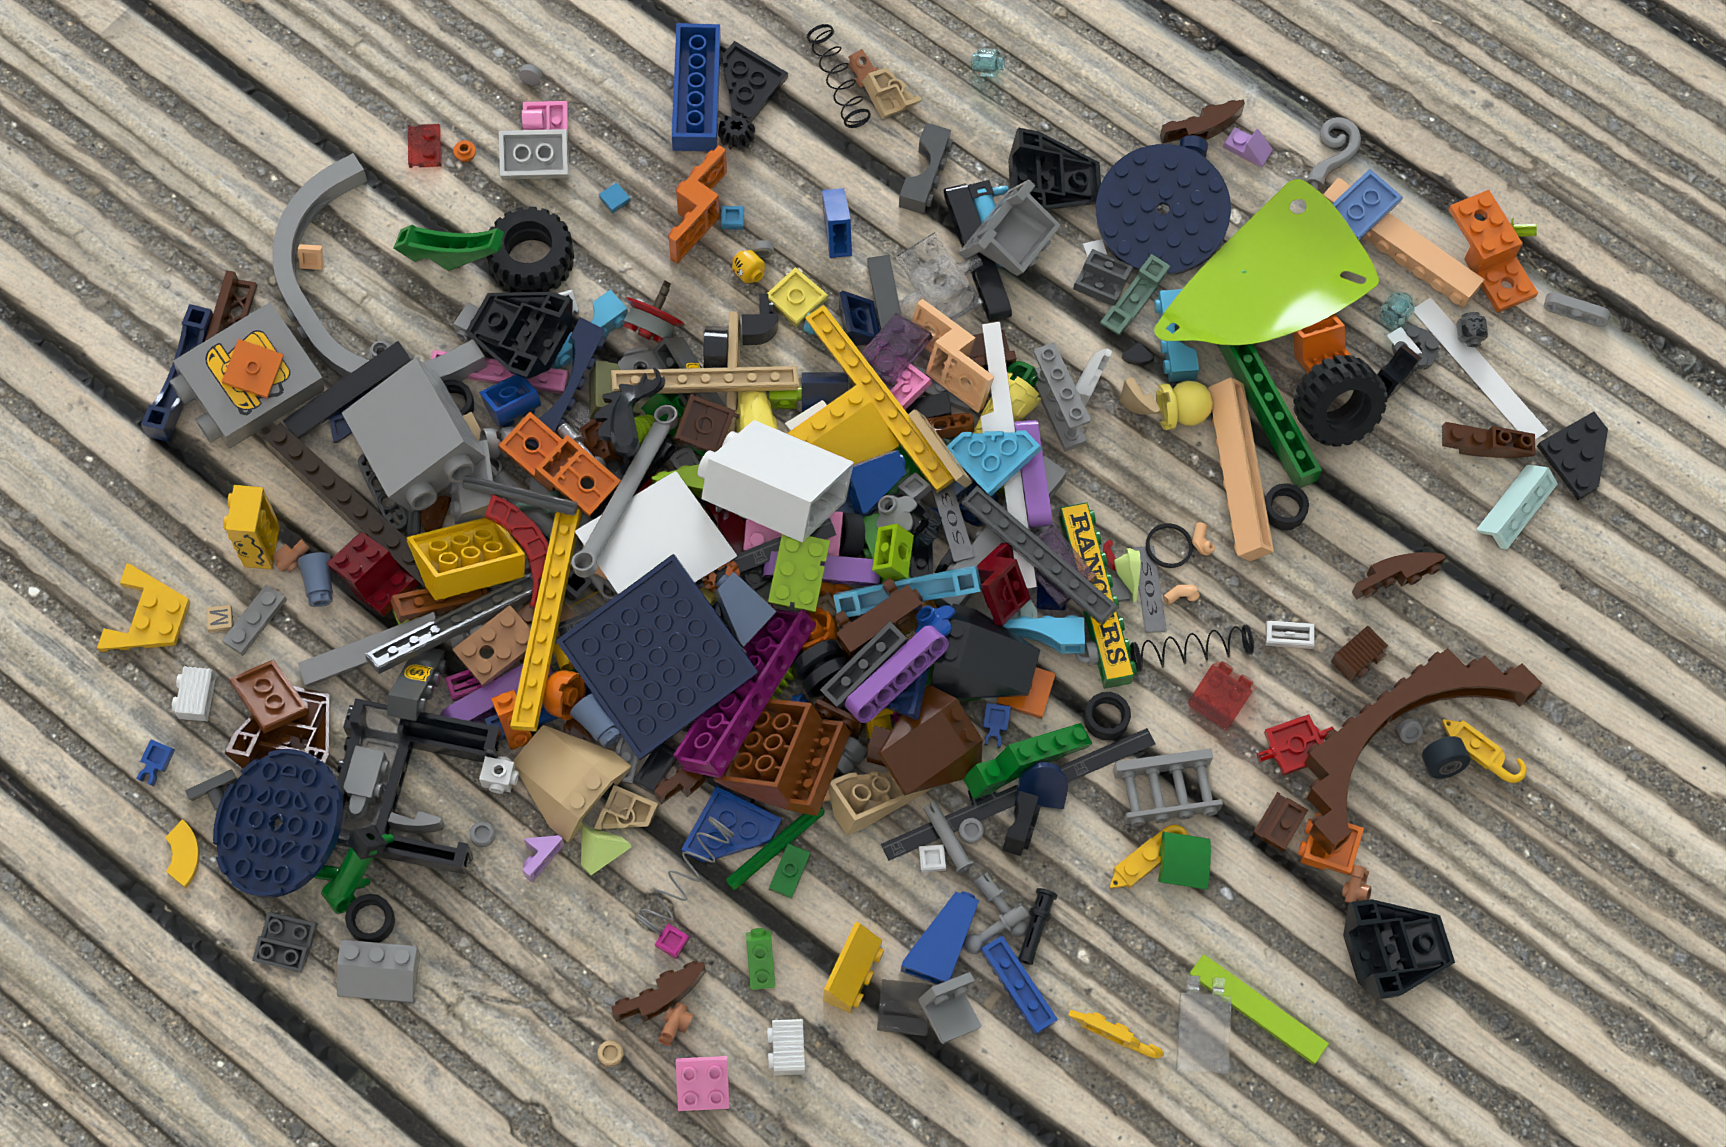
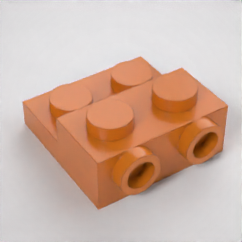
M1317 812L1313 817V820L1321 813ZM1308 819L1304 830L1305 833H1308L1306 842H1301L1298 850V855L1302 856L1300 863L1321 870L1328 868L1350 876L1364 828L1348 823V827L1352 830L1348 841L1329 855L1309 834L1313 826V820Z

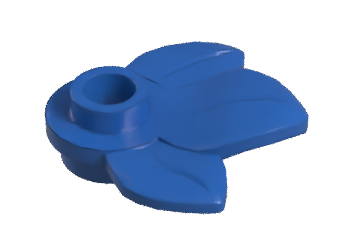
M948 605L938 609L931 606L921 608L916 615L919 626L915 634L929 625L937 629L944 637L948 636L952 629L948 619L955 614V609Z

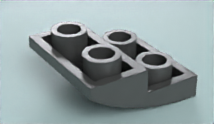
M267 912L261 936H258L252 961L302 972L318 923Z

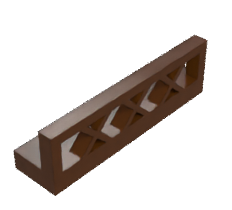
M226 270L205 341L249 315L257 288L256 282L239 280L236 272ZM238 287L249 288L248 294L239 299L236 295ZM240 305L243 312L233 319L230 314L231 310Z

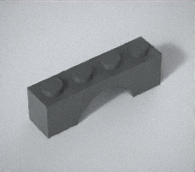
M925 123L919 140L918 153L926 158L929 166L920 175L906 177L899 196L900 208L924 214L927 206L931 207L934 199V194H932L933 188H938L941 178L938 175L939 171L944 170L947 162V157H945L946 151H951L954 141L950 139V129Z

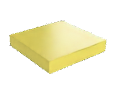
M795 267L768 292L769 302H773V308L795 327H798L805 320L807 313L811 314L828 299V294Z

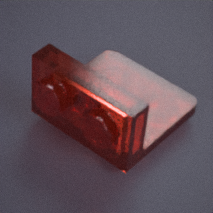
M1216 661L1207 671L1189 699L1188 704L1217 725L1228 729L1257 687L1252 685L1254 681L1243 674L1239 676L1232 672L1234 668L1226 662L1221 661L1219 663Z

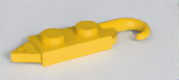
M1442 720L1441 723L1448 737L1456 736L1461 738L1470 758L1486 770L1489 769L1508 783H1517L1525 778L1527 768L1520 758L1516 760L1520 765V772L1513 775L1502 767L1505 753L1501 747L1464 720L1461 722Z
M1169 825L1146 841L1114 867L1113 871L1115 873L1109 889L1128 887L1130 889L1161 864L1162 857L1159 856L1163 831L1189 835L1187 830L1180 825Z
M1070 1010L1068 1014L1069 1017L1082 1024V1028L1125 1048L1128 1047L1155 1059L1164 1056L1161 1048L1153 1044L1148 1046L1141 1043L1133 1036L1134 1033L1129 1032L1130 1029L1120 1023L1114 1025L1106 1021V1017L1099 1013L1093 1012L1090 1014L1087 1012V1014Z

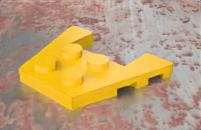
M126 563L120 584L123 587L142 590L143 592L129 632L124 633L104 628L97 646L98 651L108 652V650L112 649L130 650V648L176 646L190 605L189 598L133 565Z

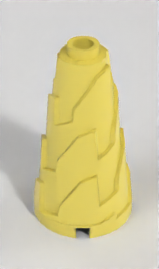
M1007 372L1014 422L1022 421L1026 415L1038 406L1041 398H1037L1039 393L1030 384L1018 376L1014 381L1011 380L1010 377L1013 374ZM992 396L981 416L994 412ZM981 416L973 434L983 433Z
M766 391L738 392L736 413L740 414L738 420L736 419V433L743 430L753 420L778 430Z

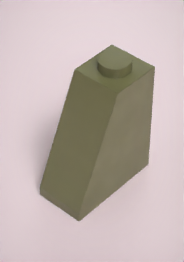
M598 360L594 362L589 373L590 419H594V415L602 407L609 404L604 402L602 396L603 394L612 393L611 370H621L616 363ZM637 402L633 407L634 417L641 414V409Z

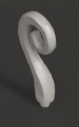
M1331 118L1321 127L1320 138L1326 146L1339 148L1346 142L1344 134H1340L1337 138L1331 137L1329 132L1333 129L1345 131L1349 136V143L1342 152L1319 162L1311 170L1306 182L1317 190L1323 188L1327 175L1331 171L1347 163L1359 150L1361 143L1359 129L1352 121L1346 118Z

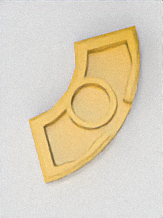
M182 819L165 837L171 845L173 853L171 864L166 872L186 889L198 869L199 845L194 832Z

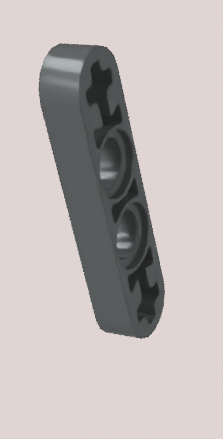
M363 453L358 459V465L382 516L400 533L404 532L407 529L408 518L403 507L396 502L390 507L382 506L383 499L388 496L383 487L375 488L372 486V482L377 479V476L374 472L371 473L366 465L368 460ZM396 512L398 519L401 521L400 525L394 523L392 513Z

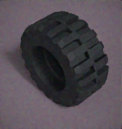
M529 206V209L520 207L516 208L517 211L515 212L508 211L504 213L505 217L503 219L499 217L494 222L495 227L492 226L489 229L498 228L504 232L501 249L497 253L487 256L489 269L492 276L495 277V281L500 286L504 285L505 290L510 293L513 291L550 292L549 289L551 288L557 289L561 286L560 281H566L569 277V272L574 265L572 237L566 223L560 221V217L555 213L550 215L549 210L544 208L537 210V207ZM528 240L541 241L551 248L544 258L532 263H522L509 256L516 245Z
M1342 355L1333 356L1331 360L1326 358L1322 360L1321 364H1315L1311 367L1312 370L1308 374L1305 373L1302 377V383H1298L1296 388L1297 394L1294 395L1293 400L1295 404L1293 408L1294 413L1311 437L1323 445L1341 447L1342 444L1350 445L1355 440L1360 441L1364 438L1365 434L1371 433L1376 423L1379 424L1382 420L1381 414L1385 413L1387 406L1385 403L1388 400L1386 386L1374 370L1361 358H1355L1351 355H1345V357ZM1353 390L1350 399L1343 406L1334 411L1327 412L1330 404L1336 397L1344 392Z

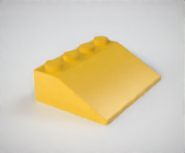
M858 385L786 433L854 462V464L894 451L900 446L873 402Z
M486 518L407 537L408 546L424 584L435 600L445 599L524 577L525 553L508 531Z

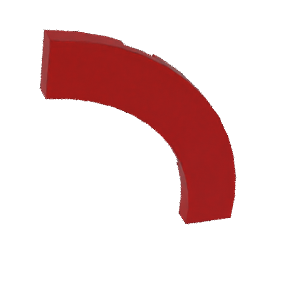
M492 494L484 518L493 521L508 531L525 552L533 579V591L529 608L535 609L549 544L532 519L530 520L514 504Z

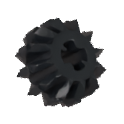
M733 112L732 117L725 115L724 121H720L718 137L723 145L728 144L730 150L733 147H737L740 151L742 145L748 148L749 142H753L755 126L752 124L751 117L745 118L744 113L737 116Z

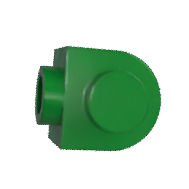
M1023 361L1013 362L1007 370L1008 373L1013 374L1010 377L1013 381L1018 376L1033 388L1038 381V376H1036L1038 373L1035 368Z

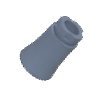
M310 553L297 559L305 585L306 597L311 607H323L333 602L331 572L327 565L331 555L328 553Z
M593 693L580 700L570 711V715L605 749L612 746L622 737V734Z

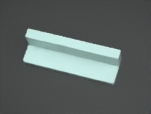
M1526 465L1479 525L1477 531L1481 534L1492 535L1499 548L1507 550L1558 483L1549 467Z

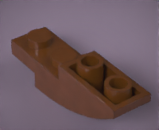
M1244 99L1238 101L1230 100L1219 105H1208L1202 108L1200 117L1192 116L1186 120L1170 121L1163 124L1160 133L1162 144L1181 140L1185 136L1194 135L1208 140L1220 134L1242 115L1245 105Z
M1445 422L1442 425V446L1459 449V454L1492 458H1522L1536 455L1535 434L1496 426H1492L1488 430Z
M1418 552L1381 560L1370 566L1367 572L1368 577L1357 582L1352 593L1357 600L1363 596L1368 598L1374 595L1378 588L1382 586L1388 588L1397 581L1401 587L1408 583L1414 585L1422 579V576L1428 573L1433 575L1440 571L1446 557L1440 553Z
M681 766L670 779L665 778L656 785L654 790L655 797L661 805L679 791H682L688 797L708 779V776L684 771L683 766Z
M692 961L683 966L684 969L679 971L669 970L659 975L660 978L656 979L657 990H653V988L646 989L640 992L636 998L630 999L626 997L616 1001L615 1006L611 1007L616 1022L638 1013L641 1014L642 1020L645 1022L667 1011L669 1007L676 1005L677 1002H680L691 992L706 973L704 962Z

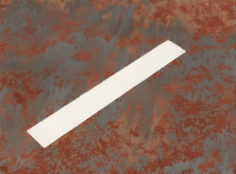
M1431 297L1412 309L1517 431L1535 434V440L1548 431L1475 347H1468L1467 344L1459 341L1456 325Z

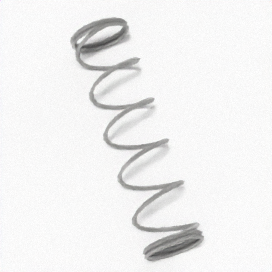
M711 816L708 818V821L721 832V834L725 837L727 841L721 840L719 838L702 832L697 833L696 836L700 844L708 852V854L711 856L713 860H709L707 858H704L702 856H699L688 851L682 853L684 860L694 871L699 880L677 871H668L670 879L680 890L685 899L662 890H654L656 898L661 903V905L666 909L671 918L665 917L663 915H660L647 909H640V914H637V916H635L636 919H638L652 931L657 933L659 936L663 932L655 925H653L651 922H649L642 913V911H646L661 918L673 920V915L665 906V904L661 901V899L658 897L656 892H661L676 899L687 901L686 894L675 882L670 873L672 872L683 877H686L688 879H691L693 881L701 882L700 875L689 863L684 854H690L711 863L716 862L714 856L703 844L698 835H704L726 844L730 843L728 837L733 838V836H735L732 831H730L727 827H725L723 824H721L719 821H717Z

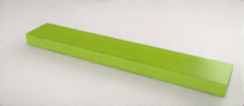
M1205 954L1201 956L1189 973L1191 978L1311 1064L1315 1065L1329 1043Z

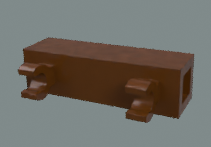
M889 578L882 583V588L889 598L852 623L843 610L835 615V621L842 628L836 633L837 641L850 658L854 657L889 622L898 627L917 614L922 608L921 602L923 599L916 589L912 590L909 585L898 590L893 580Z

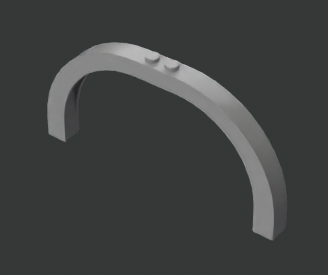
M353 153L321 170L297 191L279 220L273 242L274 273L280 292L288 307L285 311L291 322L296 321L299 325L296 329L301 338H307L318 356L343 377L348 376L369 360L346 350L326 331L298 285L296 256L301 238L313 218L331 201L367 182L364 169ZM474 339L439 357L423 361L424 364L439 374L442 381H461L468 378L473 372L477 373L487 367L485 356Z

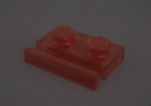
M420 124L416 127L408 125L409 168H413V166H419V168L442 166L440 124Z

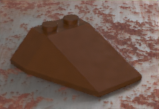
M927 685L924 690L919 719L915 720L901 714L878 755L902 793L908 795L965 779L966 774L976 764L982 763L983 739L957 698L931 685Z
M293 686L308 707L309 714L265 734L251 715L234 732L226 748L225 755L241 768H244L253 760H260L267 756L268 752L279 749H296L311 754L326 764L329 759L330 694Z

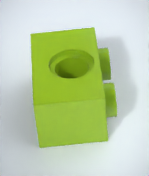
M899 524L878 527L872 571L885 580L889 578L893 581L908 579L914 535Z

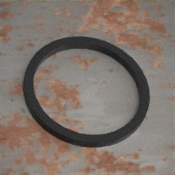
M1165 523L1154 527L1150 531L1146 539V550L1149 557L1156 564L1166 568H1176L1189 560L1193 551V544L1189 533L1184 528L1176 524ZM1162 528H1173L1180 531L1188 540V555L1178 563L1170 564L1160 561L1153 555L1150 549L1151 536Z

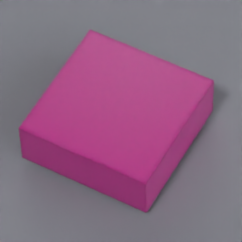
M667 924L663 933L656 941L655 947L677 959L690 937L672 925Z

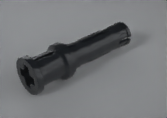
M1043 888L1036 889L1037 897L1033 908H1030L1029 911L1031 920L1018 957L1021 963L1033 965L1034 957L1045 922L1051 919V907L1053 901L1058 897L1056 893Z

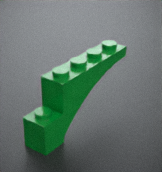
M412 224L400 230L393 249L414 262L428 258L447 271H451L497 253L502 247L504 232L495 228L478 233H449L419 228Z
M1082 723L1009 744L995 759L976 764L963 780L972 797L977 799L992 794L999 788L1019 778L1024 770L1035 766V763H1050L1088 748L1092 741Z

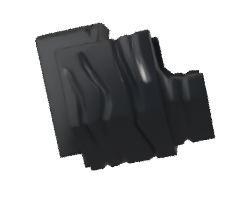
M922 501L916 502L918 506L910 512L913 517V527L908 532L914 535L912 547L915 550L923 544L927 547L937 538L939 525L942 520L939 514L931 509L929 505L923 504Z

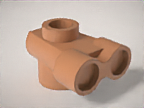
M863 49L848 56L849 68L852 72L856 73L857 79L855 80L861 88L864 86L862 81L867 74L879 69L873 66ZM859 59L863 61V65L859 63Z
M301 539L292 549L287 544H284L272 555V558L277 562L275 565L282 572L286 569L291 572L298 565L297 559L311 548Z
M1353 865L1350 883L1346 882L1342 891V896L1346 897L1345 902L1347 904L1353 901L1370 899L1372 887L1365 885L1369 875L1367 868Z
M677 1002L675 1008L669 1007L663 1019L667 1023L658 1038L661 1044L671 1046L677 1030L683 1033L686 1032L693 1017V1014L686 1011V1005Z

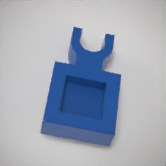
M987 703L983 728L990 729V732L985 738L986 746L989 744V739L995 737L998 739L997 747H1001L1000 731L1007 732L1010 706Z
M150 739L140 760L146 766L139 772L136 779L143 782L145 776L149 774L150 779L147 784L154 786L157 780L158 769L163 772L166 771L175 749Z

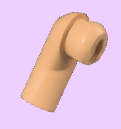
M1198 522L1195 526L1192 544L1200 554L1207 556L1214 552L1215 545L1205 538L1207 525Z
M1177 585L1163 595V599L1168 605H1171L1180 597H1187L1192 602L1196 601L1200 594L1197 591L1198 588L1194 585Z

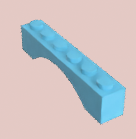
M977 565L893 581L898 590L906 585H909L912 590L916 589L923 601L976 593L982 589ZM883 584L836 592L833 595L837 613L843 610L848 617L867 613L889 598V596L883 590Z
M1069 615L1065 618H1055L1053 616L1030 618L1021 616L1017 619H1009L1003 625L1021 638L1041 642L1060 654L1085 653L1084 617Z

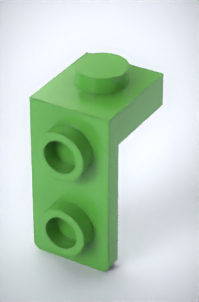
M764 928L752 929L751 932H746L750 988L752 990L774 988L775 974L771 931H766Z

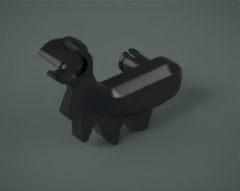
M653 368L656 377L653 380L648 379L647 374L644 373L637 385L620 384V392L603 394L604 402L609 404L602 407L594 415L596 422H603L598 430L599 439L612 441L615 452L622 456L626 464H631L639 449V438L633 407L642 398L657 394L666 383L665 377H661L659 370Z

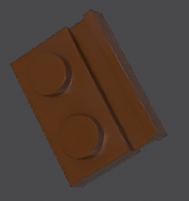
M1277 792L1254 830L1253 835L1261 837L1263 841L1284 852L1307 814L1308 809Z

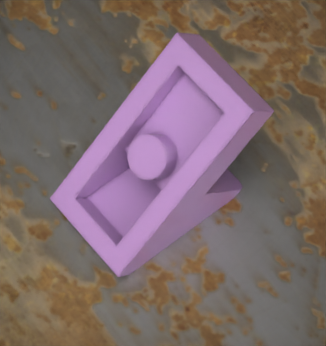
M1234 127L1223 147L1261 168L1273 150L1257 128L1251 136Z
M559 835L524 839L526 847L536 854L535 856H529L523 864L524 868L522 871L524 877L530 882H533L564 847L563 838Z

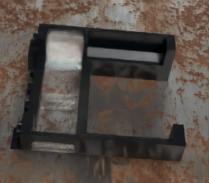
M355 698L354 705H349L343 726L346 735L350 736L346 738L344 744L345 757L344 760L341 759L339 761L337 769L339 774L338 784L343 801V818L335 848L349 851L351 846L347 841L354 829L374 825L381 835H389L391 827L388 819L391 812L395 813L413 749L484 763L485 756L496 759L498 757L496 751H499V741L502 739L500 727L427 712H421L417 720L412 721L387 716L388 705ZM355 746L384 751L387 760L390 761L388 773L383 775L381 780L383 784L381 797L376 798L374 805L369 804L367 813L364 816L365 818L360 821L352 818L348 809L350 799L344 789ZM393 835L394 841L386 844L382 854L376 856L464 875L466 873L465 867L467 868L469 861H472L474 858L467 843L458 842L457 848L395 835Z

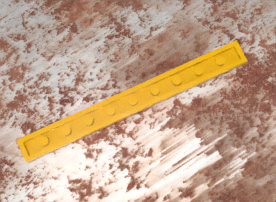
M823 305L806 316V322L854 385H858L870 398L896 440L934 490L938 493L956 481L907 412L828 309Z
M577 509L574 516L560 512L555 513L510 724L513 730L537 731L577 539L575 530L579 529L582 515L580 509Z

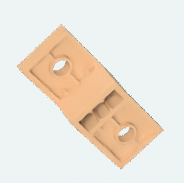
M924 299L920 300L916 305L908 336L931 352L925 374L976 412H980L984 409L994 376L969 358L975 337Z

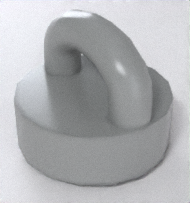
M1094 641L1085 642V657H1082L1081 654H1075L1076 659L1081 663H1087L1088 666L1097 665L1099 663V654L1096 643Z
M1412 718L1405 719L1395 727L1398 736L1405 743L1416 742L1423 733L1421 724Z

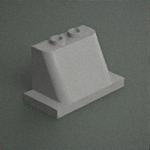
M1027 180L1008 190L959 251V254L966 259L980 252L1018 276L1027 267H1031L1036 263L1039 258L1037 256L1038 253L1044 251L1051 244L1049 239L1060 227V224L1029 194L1035 185L1030 180Z

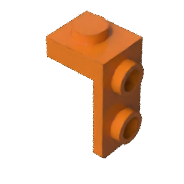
M514 689L491 698L511 750L526 745L532 738L530 731L513 730L510 726L517 696Z

